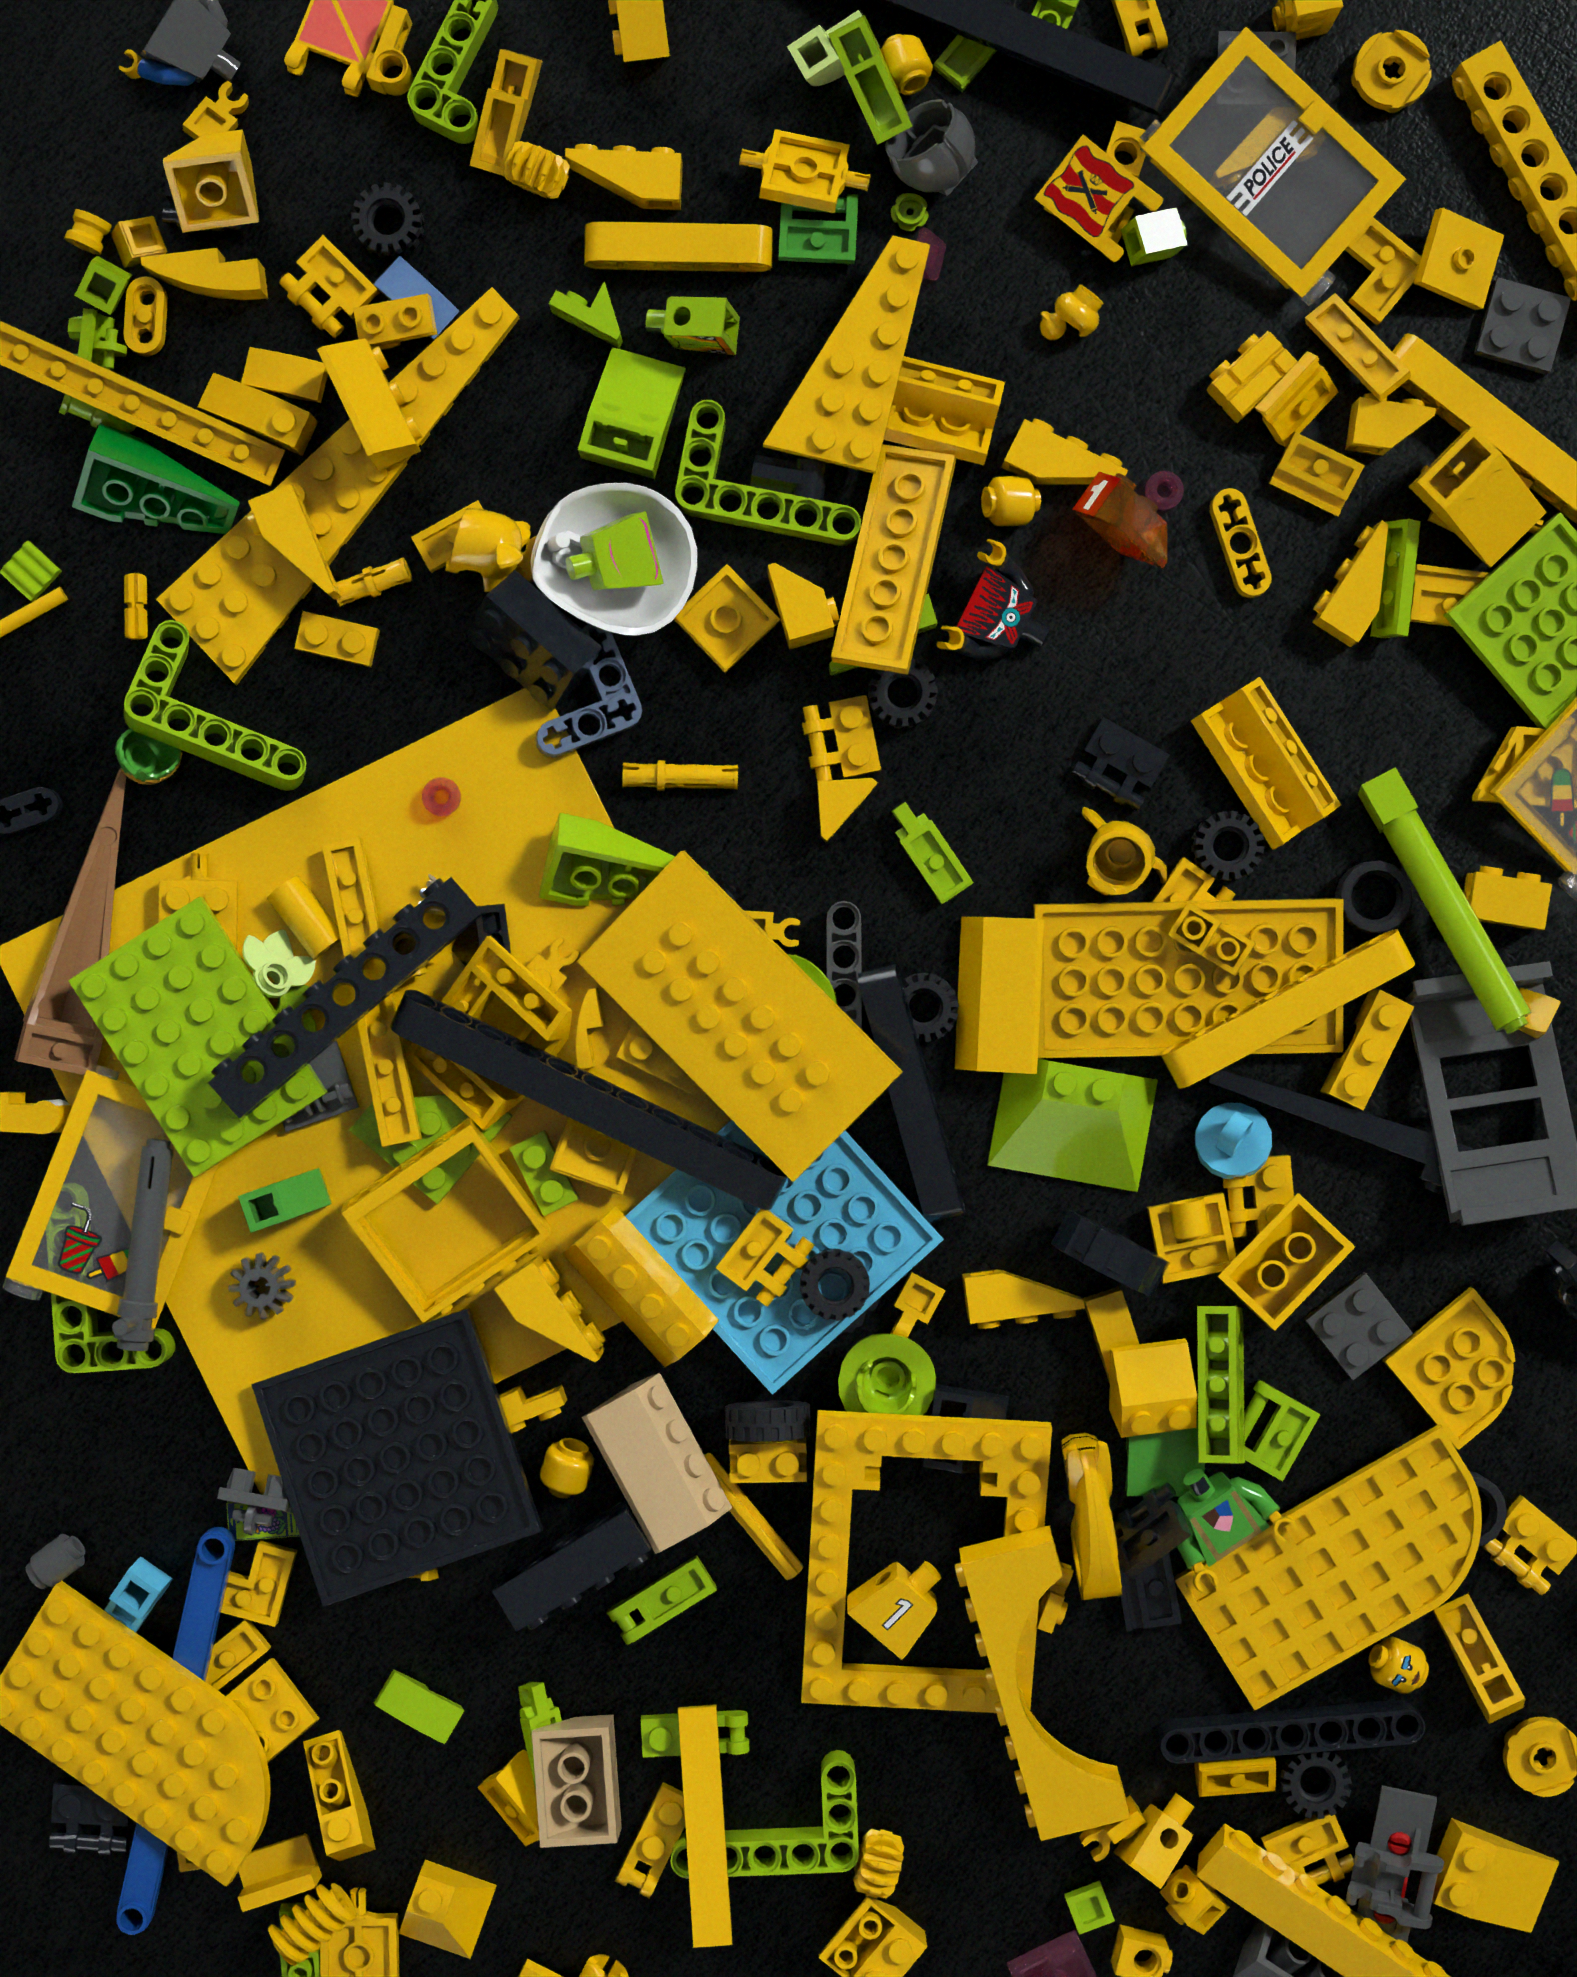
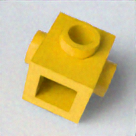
M1187 1865L1172 1873L1167 1880V1885L1159 1892L1169 1903L1165 1909L1180 1925L1186 1923L1187 1926L1203 1935L1230 1908L1215 1891L1216 1889L1198 1878L1197 1871Z

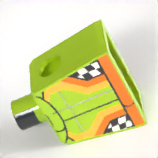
M671 296L667 299L666 310L649 309L647 311L646 331L647 333L664 334V337L670 344L677 349L736 355L740 317L727 298Z

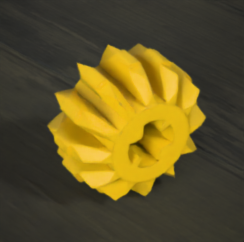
M514 142L504 163L503 175L507 180L524 190L544 198H558L569 178L570 165L566 160L549 150L529 142Z
M870 1829L863 1836L862 1844H860L858 1862L854 1868L855 1875L853 1881L856 1891L876 1899L877 1897L887 1899L894 1892L904 1858V1845L901 1836L882 1829L880 1831Z

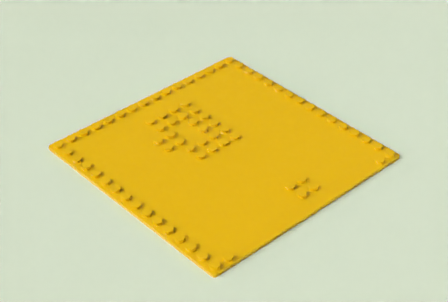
M524 688L115 889L109 954L158 923L159 879L180 880L192 876L191 853L199 854V868L200 853L208 854V877L223 881H239L238 953L244 962L242 948L248 935L254 936L263 942L269 935L280 930H285L288 935L293 957H311L268 901L267 897L289 879L300 876L337 925L322 845L360 837L363 841L380 929L395 925L396 922L393 920V917L406 905L411 903L415 908L420 901L425 899L421 897L420 890L428 888L427 881L430 880L428 873L436 879L441 878L443 882L452 877L460 888L469 895L468 897L476 906L505 904L511 955L525 968L538 953L545 959H548L550 957V947L559 937L565 940L559 947V955L562 958H568L575 950H578L580 958L635 899H625V905H612V900H590L589 906H575L539 898L549 843L559 813L596 820L612 828L614 826L577 751L574 750L552 758L545 756L538 750L535 741L538 730L547 721L560 716L556 708L551 712L546 706L534 700L530 692ZM552 729L547 730L548 735L543 741L545 745L552 744L557 749L559 748L560 740L569 736L567 731L554 734ZM425 913L423 917V923L430 929H438L446 921V917L442 915ZM63 915L0 946V966L24 1015ZM410 939L405 940L399 945L398 953L402 955L409 954L414 950L416 944ZM455 940L433 958V964L425 966L427 973L408 979L393 992L396 1010L406 990H416L442 1001L465 968L464 964L451 950ZM341 941L315 960L314 973L305 985L310 987L318 980L325 984L336 975L333 968L344 959ZM577 961L572 965L564 966L560 970L568 979L555 995L572 1010L569 1039L556 1057L577 1067L576 1029L579 1012L587 990L598 988L604 1026L589 1028L596 1066L583 1070L714 1133H717L731 1120L708 1095L689 1094L616 1057L634 1019ZM247 965V967L249 968L250 972H251L252 975H253V971H252V970L250 969V967ZM267 976L272 983H275L271 977ZM341 985L335 990L333 997L336 1004L347 1006L353 1002L350 985ZM267 997L275 1008L278 1004V999ZM312 1010L310 1013L315 1020L316 1029L319 1031L325 1024V1016L321 1011ZM356 1023L337 1039V1043L359 1107L287 1132L282 1122L219 1162L166 1298L170 1312L248 1470L256 1472L254 1482L259 1492L264 1495L268 1474L281 1475L251 1384L468 1308L471 1310L496 1384L567 1349L561 1344L517 1322L494 1290L503 1279L539 1254L544 1261L550 1258L557 1266L562 1275L559 1283L566 1293L572 1290L579 1298L584 1307L580 1311L581 1315L588 1324L594 1322L602 1332L622 1322L619 1316L562 1253L615 1206L624 1215H627L670 1176L676 1168L638 1151L623 1195H618L569 1178L579 1199L543 1216L550 1225L551 1236L547 1238L548 1242L539 1247L538 1252L532 1255L526 1252L515 1260L517 1264L509 1272L499 1277L497 1274H494L484 1281L485 1286L477 1294L470 1298L462 1296L452 1303L453 1308L446 1315L443 1316L441 1314L435 1319L432 1317L423 1323L341 1214L344 1202L394 1169L350 1131V1128L373 1102L358 1025ZM103 1036V1043L95 1072L135 1086L120 1061L113 1060L112 1049ZM402 1037L404 1051L406 1052L412 1042ZM406 1058L414 1097L444 1094ZM51 1068L67 1102L72 1107L84 1075ZM98 1094L83 1135L131 1230L142 1146H146L147 1139L168 1141L170 1139L153 1114ZM525 1097L508 1111L513 1115L512 1118L490 1144L542 1214L509 1148L545 1130L556 1150L567 1116ZM170 1142V1149L174 1150L166 1212L169 1205L181 1208L193 1175L172 1142ZM481 1154L439 1204H436L414 1184H410L366 1215L426 1297L532 1225ZM320 1167L332 1204L250 1233L238 1198L239 1195ZM163 1229L160 1260L172 1232L167 1229ZM260 1252L265 1254L267 1263L272 1256H279L280 1260L276 1268L280 1269L290 1265L291 1270L283 1275L284 1279L296 1280L294 1287L284 1289L294 1296L293 1300L289 1303L281 1301L284 1311L276 1314L270 1309L269 1317L266 1319L260 1318L258 1307L253 1315L246 1316L245 1309L248 1305L246 1302L237 1307L233 1304V1301L241 1296L240 1292L233 1293L228 1290L229 1285L240 1283V1281L231 1276L232 1270H244L241 1260L246 1257L255 1263V1256ZM263 1277L255 1281V1286L259 1285L256 1290L261 1294L270 1290V1286H265V1284L269 1283L267 1279Z

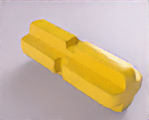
M140 573L126 574L124 576V603H127L128 608L124 609L125 636L132 640L146 639L148 627L147 610L144 609V605L147 604V578Z

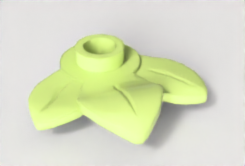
M285 930L269 935L263 942L251 935H248L244 941L242 948L243 958L253 971L255 983L266 997L279 998L290 987L304 986L314 973L315 960L307 956L293 957L291 944ZM267 976L271 977L274 980L275 984H273Z

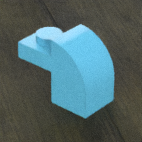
M139 1557L128 1569L109 1597L111 1601L104 1611L136 1633L157 1601L165 1593L173 1578L143 1557Z

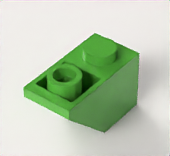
M320 1167L238 1196L250 1233L332 1204Z

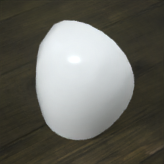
M630 483L598 484L570 493L560 500L547 515L536 536L530 561L532 578L537 587L550 600L579 620L599 629L623 635L635 636L653 633L672 622L683 609L695 581L697 546L692 528L681 511L660 493L647 487ZM646 511L664 584L593 590L589 576L572 580L569 577L566 569V558L583 553L580 544V537L625 515Z

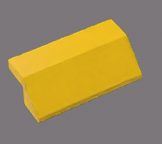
M904 356L884 440L925 451L952 454L957 459L984 465L1005 382Z
M1258 677L1191 720L1254 822L1259 826L1261 833L1272 850L1283 845L1299 832L1325 818L1341 806V803L1261 677Z
M961 917L958 978L959 1007L956 1023L954 1069L1037 1074L1044 919Z

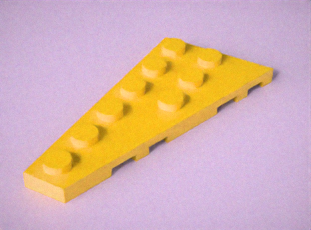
M894 235L891 237L764 441L763 447L876 474L930 244Z

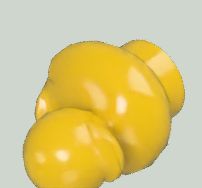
M1079 285L1074 292L1063 293L1057 298L1055 313L1041 312V333L1049 340L1059 339L1066 331L1067 322L1079 330L1080 337L1088 336L1099 324L1098 310L1104 303L1092 291L1083 285Z

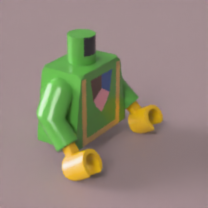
M1202 1469L1190 1471L1183 1479L1189 1491L1178 1498L1177 1504L1181 1508L1191 1536L1180 1543L1177 1548L1187 1568L1193 1569L1195 1573L1193 1585L1201 1593H1204L1199 1584V1579L1203 1574L1209 1575L1215 1587L1218 1586L1216 1574L1206 1570L1203 1563L1206 1562L1210 1567L1269 1528L1267 1520L1270 1519L1274 1524V1534L1281 1541H1287L1278 1531V1526L1282 1522L1290 1523L1297 1532L1295 1521L1287 1516L1282 1517L1278 1512L1280 1507L1256 1483L1240 1477L1229 1479L1223 1472H1217L1208 1478Z

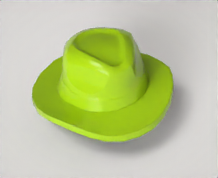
M895 1334L870 1335L858 1341L847 1352L841 1364L838 1378L839 1396L847 1412L924 1415L934 1396L936 1386L934 1365L922 1347L904 1336Z

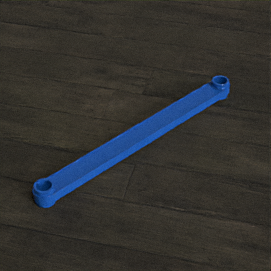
M224 1527L209 1529L198 1542L173 1660L204 1681H206L235 1550V1538ZM216 1538L220 1540L224 1545V1552H214L209 1546V1539ZM136 1823L117 1910V1925L122 1932L128 1935H135L144 1931L152 1921L169 1845L138 1823ZM128 1909L138 1910L142 1914L143 1919L132 1917Z

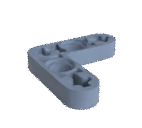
M590 624L582 628L588 635L589 632H594L596 637L603 636L604 641L600 645L603 657L610 652L613 658L602 659L596 665L592 664L588 670L599 702L547 721L540 727L535 741L538 750L545 756L559 757L621 733L635 726L641 718V703L610 631L599 629ZM606 666L617 669L620 675L619 683L611 687L605 686L599 679L600 669ZM620 702L625 707L632 706L634 711L629 715L630 721H625L623 716L616 717L609 722L613 728L607 729L606 717L600 709L606 708V715L617 711L619 708L618 703ZM584 715L595 717L600 726L598 733L591 736L583 734L578 727L579 719ZM570 721L572 734L578 742L572 743L570 735L560 740L559 748L557 749L552 744L545 745L543 740L548 735L547 730L552 729L554 734L563 733L568 729L564 723Z

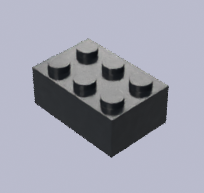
M516 570L485 596L466 634L477 649L488 654L501 666L505 674L517 680L530 692L534 700L546 706L551 712L580 686L602 649L596 641Z

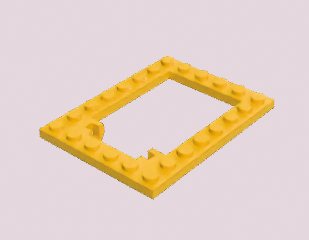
M817 1410L801 1703L996 1713L995 1703L1000 1702L997 1690L990 1691L985 1670L842 1663L852 1489L880 1491L882 1456L980 1461V1495L1006 1497L1003 1537L1044 1527L1052 1436L1051 1422ZM1039 1601L1024 1625L1016 1657L1017 1682L1030 1710Z

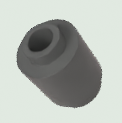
M60 1534L31 1556L30 1562L26 1565V1573L32 1583L38 1588L54 1587L55 1584L63 1581L84 1565L85 1548L75 1536L69 1537L66 1534Z

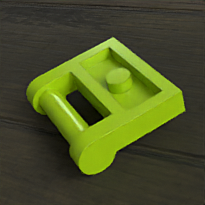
M1258 1379L1253 1388L1256 1392L1244 1412L1245 1441L1268 1400H1272L1278 1406L1253 1450L1245 1446V1460L1283 1481L1320 1414Z

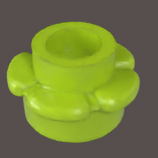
M914 193L901 194L897 197L896 204L891 208L892 220L898 223L900 229L904 231H914L916 227H922L927 222L929 216L928 211H926L927 202L923 197ZM912 209L914 213L913 215H907L906 211Z

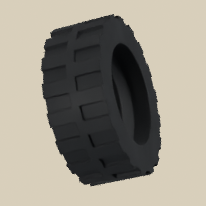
M790 1400L748 1401L728 1404L725 1406L726 1438L750 1442L786 1441L806 1438L810 1436V1404Z

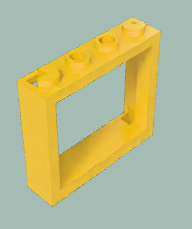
M469 1117L344 1202L341 1212L423 1323L432 1317L435 1319L441 1314L443 1316L446 1315L453 1308L452 1303L462 1296L470 1298L477 1294L485 1286L484 1281L494 1274H497L499 1277L509 1272L517 1264L516 1259L526 1252L530 1255L538 1252L539 1247L548 1242L547 1238L551 1236L548 1222L476 1123ZM473 1143L532 1225L426 1297L366 1215L461 1149Z

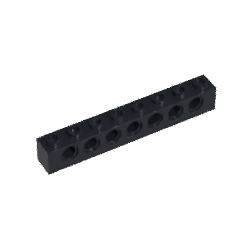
M452 877L445 882L441 878L433 882L424 890L423 894L426 898L415 908L410 903L393 917V920L396 922L394 926L385 933L381 929L374 932L363 942L366 949L355 959L351 954L342 959L333 968V971L336 973L335 976L325 984L321 980L315 982L302 994L306 1000L296 1009H293L290 1005L283 1009L272 1019L276 1026L265 1035L260 1031L255 1033L241 1046L245 1050L244 1053L234 1061L230 1057L226 1058L211 1071L214 1078L208 1082L209 1085L239 1119L243 1120L482 917L480 909ZM431 909H439L446 916L444 925L438 929H430L423 923L425 913ZM402 934L411 935L416 940L414 950L406 955L397 953L393 948L394 940ZM373 959L381 960L386 966L385 974L378 980L366 978L363 972L365 964ZM341 985H350L355 989V999L347 1006H340L334 1001V992ZM312 1010L321 1011L325 1016L324 1026L316 1032L306 1030L303 1023L305 1015ZM281 1036H290L295 1043L293 1053L285 1058L276 1056L273 1050L276 1039ZM253 1061L260 1062L264 1068L263 1078L254 1084L246 1082L243 1077L244 1067Z

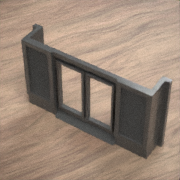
M1550 961L1506 967L1518 989L1521 987L1545 995L1543 983L1553 976ZM1464 974L1412 982L1414 990L1405 997V1002L1414 1006L1409 1017V1023L1424 1086L1450 1223L1461 1222V1225L1464 1226L1577 1209V1140L1552 1023H1550L1546 1033L1539 1039L1520 1030L1507 1034L1504 1029L1496 1031ZM1527 1046L1535 1086L1447 1099L1440 1059ZM1538 1098L1546 1139L1458 1152L1450 1111Z

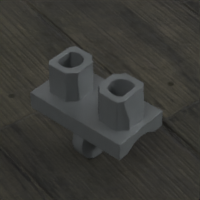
M233 1468L227 1487L219 1488L217 1499L248 1505L247 1510L235 1508L232 1515V1520L244 1522L245 1534L254 1535L258 1525L271 1526L273 1515L261 1513V1507L293 1513L281 1476L268 1474L264 1495L252 1493L256 1472Z

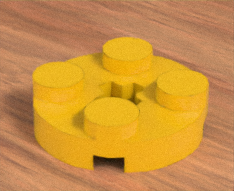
M1395 30L1393 33L1386 32L1383 34L1380 32L1370 37L1363 44L1355 58L1353 74L1351 76L1353 86L1368 104L1389 113L1398 112L1402 108L1416 102L1427 88L1431 79L1432 69L1430 70L1428 60L1430 55L1427 47L1417 36L1404 30ZM1393 62L1397 63L1400 66L1397 72L1401 77L1398 79L1395 77L1388 78L1383 68L1384 63L1388 66L1392 65Z
M1532 1717L1520 1722L1515 1728L1505 1734L1503 1762L1508 1775L1518 1786L1525 1791L1531 1792L1533 1795L1552 1797L1565 1792L1575 1782L1573 1778L1577 1775V1737L1559 1720L1552 1717ZM1540 1748L1552 1751V1755L1547 1757L1548 1764L1544 1766L1538 1760H1534V1755L1537 1754V1750Z

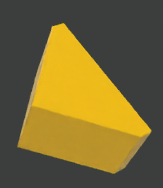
M873 778L818 781L820 835L825 842L834 835L877 786L878 782Z

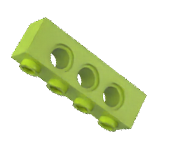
M1197 1306L1199 1463H1245L1243 1308L1237 1306Z

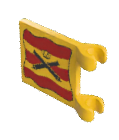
M1084 135L1080 137L1034 198L1112 262H1117L1123 255L1124 250L1106 236L1105 233L1134 196L1153 212L1163 203V198L1140 181Z

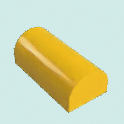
M300 876L289 879L267 897L268 901L313 960L319 958L341 941L338 926Z
M1274 1756L1194 1762L1199 1797L1275 1791L1276 1761Z

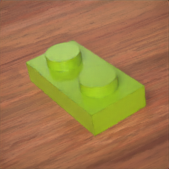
M545 1130L509 1148L543 1216L579 1199L569 1177L549 1171L555 1149Z

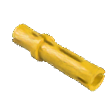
M658 760L657 764L623 763V787H657V791H665V788L674 787L737 790L738 765L665 764L664 760Z

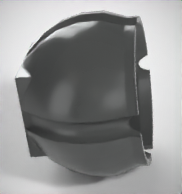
M936 99L923 102L908 111L907 113L913 127L886 140L885 148L891 167L901 181L919 191L926 193L940 192L948 196L978 163L975 158V135L971 124L961 111L954 108L951 103L946 104L944 100Z

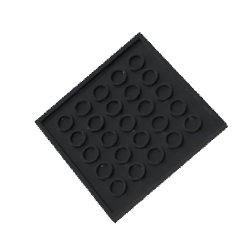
M470 1308L251 1384L323 1607L543 1531Z

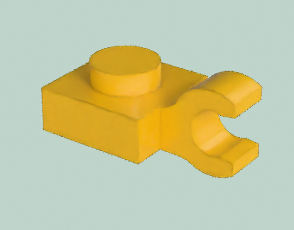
M910 1272L893 1306L902 1310V1313L895 1322L890 1334L908 1338L917 1319L928 1324L946 1290Z
M1130 1795L1126 1799L1131 1819L1084 1830L1079 1836L1084 1847L1092 1841L1100 1842L1099 1846L1091 1851L1095 1862L1103 1860L1108 1855L1111 1841L1116 1844L1122 1839L1126 1840L1133 1837L1140 1830L1141 1825L1146 1823L1138 1805Z

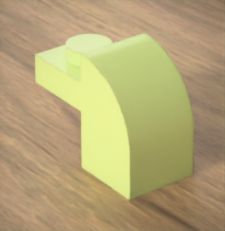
M859 10L827 31L821 25H818L787 46L804 78L810 85H824L845 75V70L828 34L863 16Z

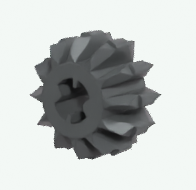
M260 1252L255 1256V1263L246 1257L241 1260L244 1270H232L231 1276L240 1281V1283L229 1285L228 1290L233 1293L240 1292L241 1296L236 1298L233 1304L237 1307L246 1302L248 1304L245 1309L246 1316L253 1315L258 1307L260 1318L266 1319L269 1317L270 1309L276 1314L284 1311L281 1301L289 1303L293 1300L294 1296L284 1289L294 1287L296 1280L284 1279L283 1275L291 1270L290 1265L280 1269L276 1268L280 1260L279 1256H272L267 1263L265 1254ZM264 1277L269 1282L265 1286H270V1290L261 1294L256 1290L259 1285L255 1286V1281Z

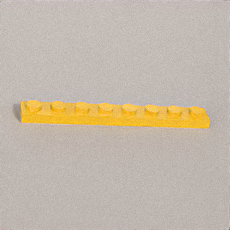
M0 321V365L271 486L285 454V449Z
M360 837L322 845L343 955L345 958L351 954L354 959L366 949L363 942L380 929L363 841ZM370 960L364 966V976L370 980H378L385 974L386 966L381 960ZM350 986L352 1000L354 1001L356 996L355 989ZM393 992L357 1022L382 1147L422 1139L402 1037L390 1028L396 1013Z

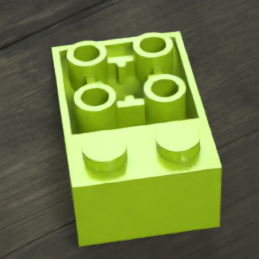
M612 347L587 415L578 447L580 457L655 479L686 368Z

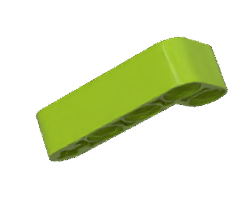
M473 0L453 1L407 95L408 104L417 122L457 143H470L477 136L480 121L476 109L470 101L457 95V92L497 15V0H486L485 2L475 0L478 1L475 7L472 3ZM466 29L471 34L464 41H456L453 39L456 31ZM443 63H449L454 66L453 70L447 75L441 76L435 73L437 67ZM426 97L436 99V103L431 109L422 110L418 108L422 99ZM465 114L471 117L470 122L464 127L458 128L452 125L453 120L458 115Z

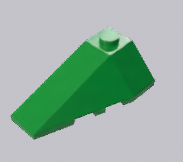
M100 423L89 446L72 507L108 521L123 522L124 518L144 520L145 525L158 526L159 522L179 524L184 530L227 534L231 530L240 502L140 438Z

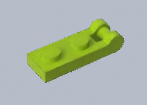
M696 1555L627 1599L616 1603L606 1613L612 1622L617 1621L623 1631L620 1635L626 1645H629L715 1592L717 1586ZM638 1608L644 1619L635 1623L630 1612Z
M742 1710L717 1711L718 1727H729L730 1737L719 1738L720 1753L732 1755L748 1753L750 1751L749 1739L745 1737L748 1713ZM678 1713L641 1715L643 1758L681 1756Z

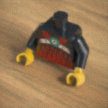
M987 539V542L993 548L990 556L980 551L977 553L979 560L992 564V567L986 566L957 627H941L942 630H946L949 633V642H937L939 649L954 650L975 661L1001 658L1006 652L1012 653L1020 638L1041 647L1050 629L1049 626L1030 617L1038 602L1034 598V589L1021 568L1006 554L1005 546L992 539Z

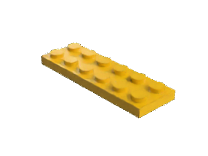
M882 445L876 474L872 476L832 649V662L908 675L955 469V455Z

